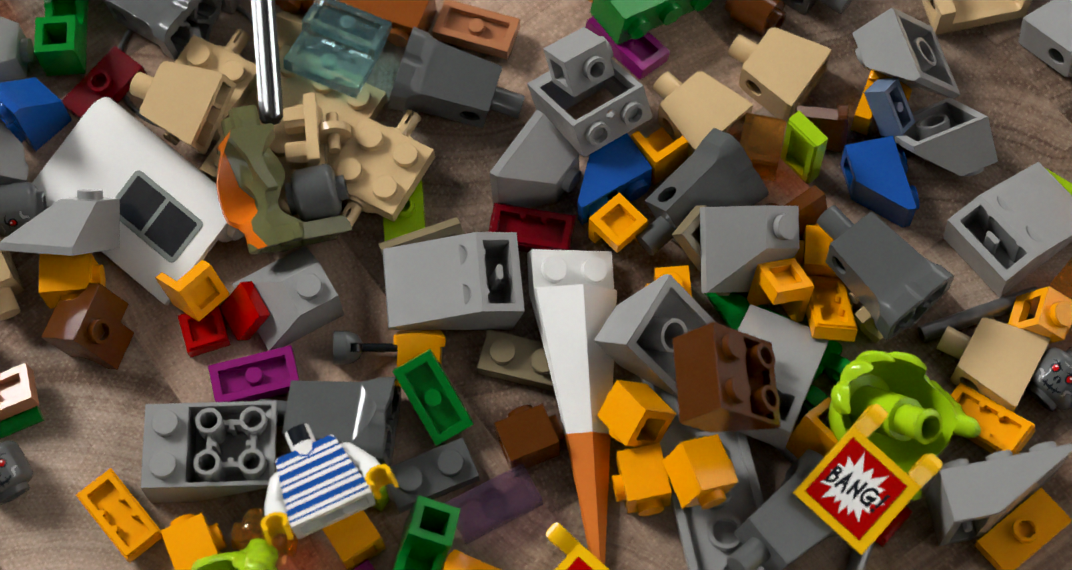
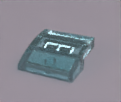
M315 0L302 20V32L284 57V69L356 99L382 52L392 29V22L338 0Z

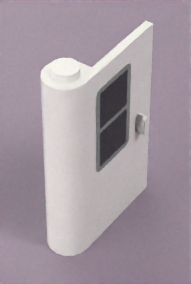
M110 97L100 98L91 105L32 182L38 192L44 191L48 207L60 199L77 197V190H103V198L120 199V248L101 252L167 306L171 301L155 279L157 275L163 272L178 281L206 257L218 240L221 242L236 241L244 236L240 230L226 222L218 200L216 183Z

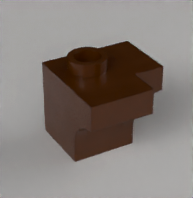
M89 283L87 288L75 299L58 301L41 337L70 357L84 358L107 369L118 370L135 332L120 323L129 304L102 284Z

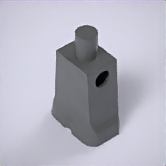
M103 0L115 21L159 45L163 53L174 61L193 35L209 42L211 30L219 17L222 7L221 0Z
M413 27L392 87L388 108L399 111L412 110L483 128L489 109L518 118L525 95L497 87L503 66L441 43L428 32Z
M713 128L692 155L645 200L656 220L636 238L647 253L653 256L670 240L677 243L672 233L695 206H752L769 195L767 187L752 166L750 158L741 144L731 134Z
M833 205L818 218L817 224L834 240L830 243L825 262L869 311L876 328L885 340L895 337L903 330L916 324L949 290L954 275L941 265L923 257L872 211L853 224Z
M378 377L362 382L291 380L288 401L276 400L277 426L283 427L282 435L284 438L285 433L292 427L308 424L316 441L328 435H334L340 444L351 442L375 457L380 464L391 466L401 406V386L396 377ZM259 399V401H274L270 399Z
M808 448L786 471L781 487L734 532L743 545L727 558L730 570H757L760 566L764 570H783L821 541L833 536H839L793 494L794 490L824 458L821 454Z

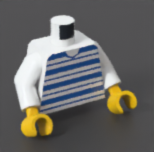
M308 424L294 426L285 433V438L291 452L279 457L275 461L277 472L269 479L264 505L265 517L261 521L268 546L273 545L272 539L279 533H286L288 541L294 538L292 529L296 537L301 539L375 505L374 497L377 500L382 498L379 490L383 486L392 484L395 488H398L399 483L389 466L380 464L375 457L351 442L340 444L334 435H328L316 441Z

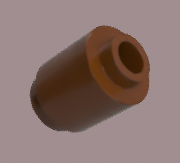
M727 0L725 4V10L731 13L733 20L763 37L770 28L776 27L780 29L786 19V12L783 11L784 2L781 0Z

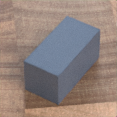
M899 78L877 79L864 92L881 136H902L915 123Z

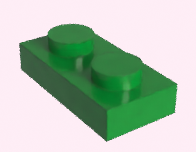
M431 348L393 369L395 377L436 446L474 425L473 419Z

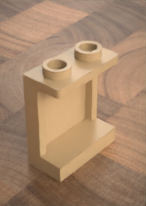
M922 0L929 22L936 35L1024 17L1032 1Z

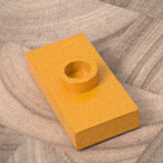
M807 275L815 286L806 310L812 338L855 342L858 328L846 285L840 278Z
M961 382L951 394L955 401L960 404L963 412L967 416L976 419L981 427L980 435L968 440L991 453L1011 450L1013 455L1019 454L1036 431L1035 424Z
M112 468L108 469L76 494L79 501L129 564L163 538L160 528Z
M1041 487L981 537L974 546L996 570H1016L1072 522V519Z

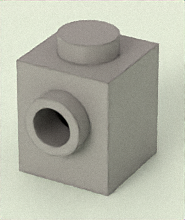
M585 27L543 49L553 83L573 97L615 75L611 62L613 51L605 37L598 36Z

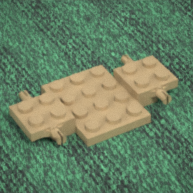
M236 29L226 46L214 45L193 35L174 62L219 71L236 84L221 121L229 117V111L232 108L256 105L259 116L256 64L240 56V53L251 40V37L245 31L242 32L241 29ZM284 44L279 51L283 109L303 104V94L315 92L317 106L322 108L323 122H326L327 113L336 112L338 113L339 121L346 122L351 126V138L340 144L341 151L339 153H329L328 144H325L326 164L333 168L336 176L344 175L347 184L349 199L342 200V203L346 204L340 215H344L350 221L351 228L361 212L377 213L395 222L435 158L434 149L411 137L414 129L422 119L421 116L416 112L413 113L412 110H406L405 115L396 128L387 127L376 122V117L388 101L385 91ZM282 118L279 124L274 125L275 139L269 147L279 159L285 171V182L280 191L278 205L284 213L292 216L287 202L285 183L291 182L290 179L295 170H290L286 162L285 144L306 140L305 133L287 135ZM221 121L212 138L217 141V144L199 168L202 173L215 183L217 181L220 156L217 154V147L224 139ZM168 132L163 134V137L168 142H173V145L179 144L180 140Z

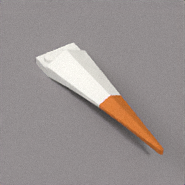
M531 249L527 253L529 296L561 416L588 551L605 565L611 436L608 432L609 428L601 421L597 414L606 400L607 394L613 387L614 360L594 339L617 303V290L614 289L612 251Z

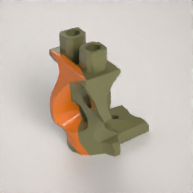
M256 105L232 108L229 111V117L221 121L224 139L217 147V154L220 156L216 187L225 220L230 226L240 230L245 235L249 254L286 252L302 246L336 240L338 235L352 231L351 223L344 215L303 221L300 218L284 213L279 208L278 199L285 182V171L279 159L269 147L275 139L273 123L260 125Z

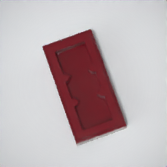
M114 46L66 95L62 102L65 108L80 120L91 105L100 98L110 97L118 103L130 91V84L135 74L138 72L146 74V71L142 65Z
M494 203L488 232H517L518 251L529 252L531 249L570 250L576 216Z

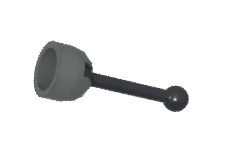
M334 331L333 363L334 365L352 364L359 360L363 352H397L398 345L393 343H363L354 332Z

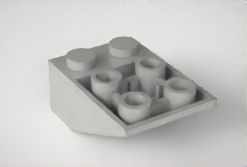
M1037 162L981 193L947 220L943 238L1001 298L1072 242V195Z
M473 232L383 249L388 330H512L525 312L517 232Z
M750 304L738 331L772 343V350L775 355L776 387L780 399L779 414L781 427L738 432L785 450L829 340L812 338L810 327Z
M277 401L145 404L141 489L150 503L198 502L268 488L269 479L275 474Z
M1049 441L1029 448V452L1013 455L1011 450H1003L988 455L985 458L986 461L969 464L968 459H958L944 464L925 494L939 546L983 537L1054 477L1072 453V443L1056 446L1055 442Z

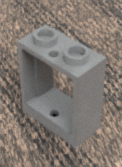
M612 59L611 62L615 75L575 97L553 83L550 71L527 83L536 110L544 113L583 157L588 156L653 118L644 86ZM603 88L615 96L612 100L577 120L565 111Z

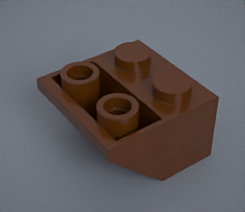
M711 322L672 338L680 424L707 432L765 430L781 427L779 414L780 399L777 393L774 368L775 355L771 342L716 322Z

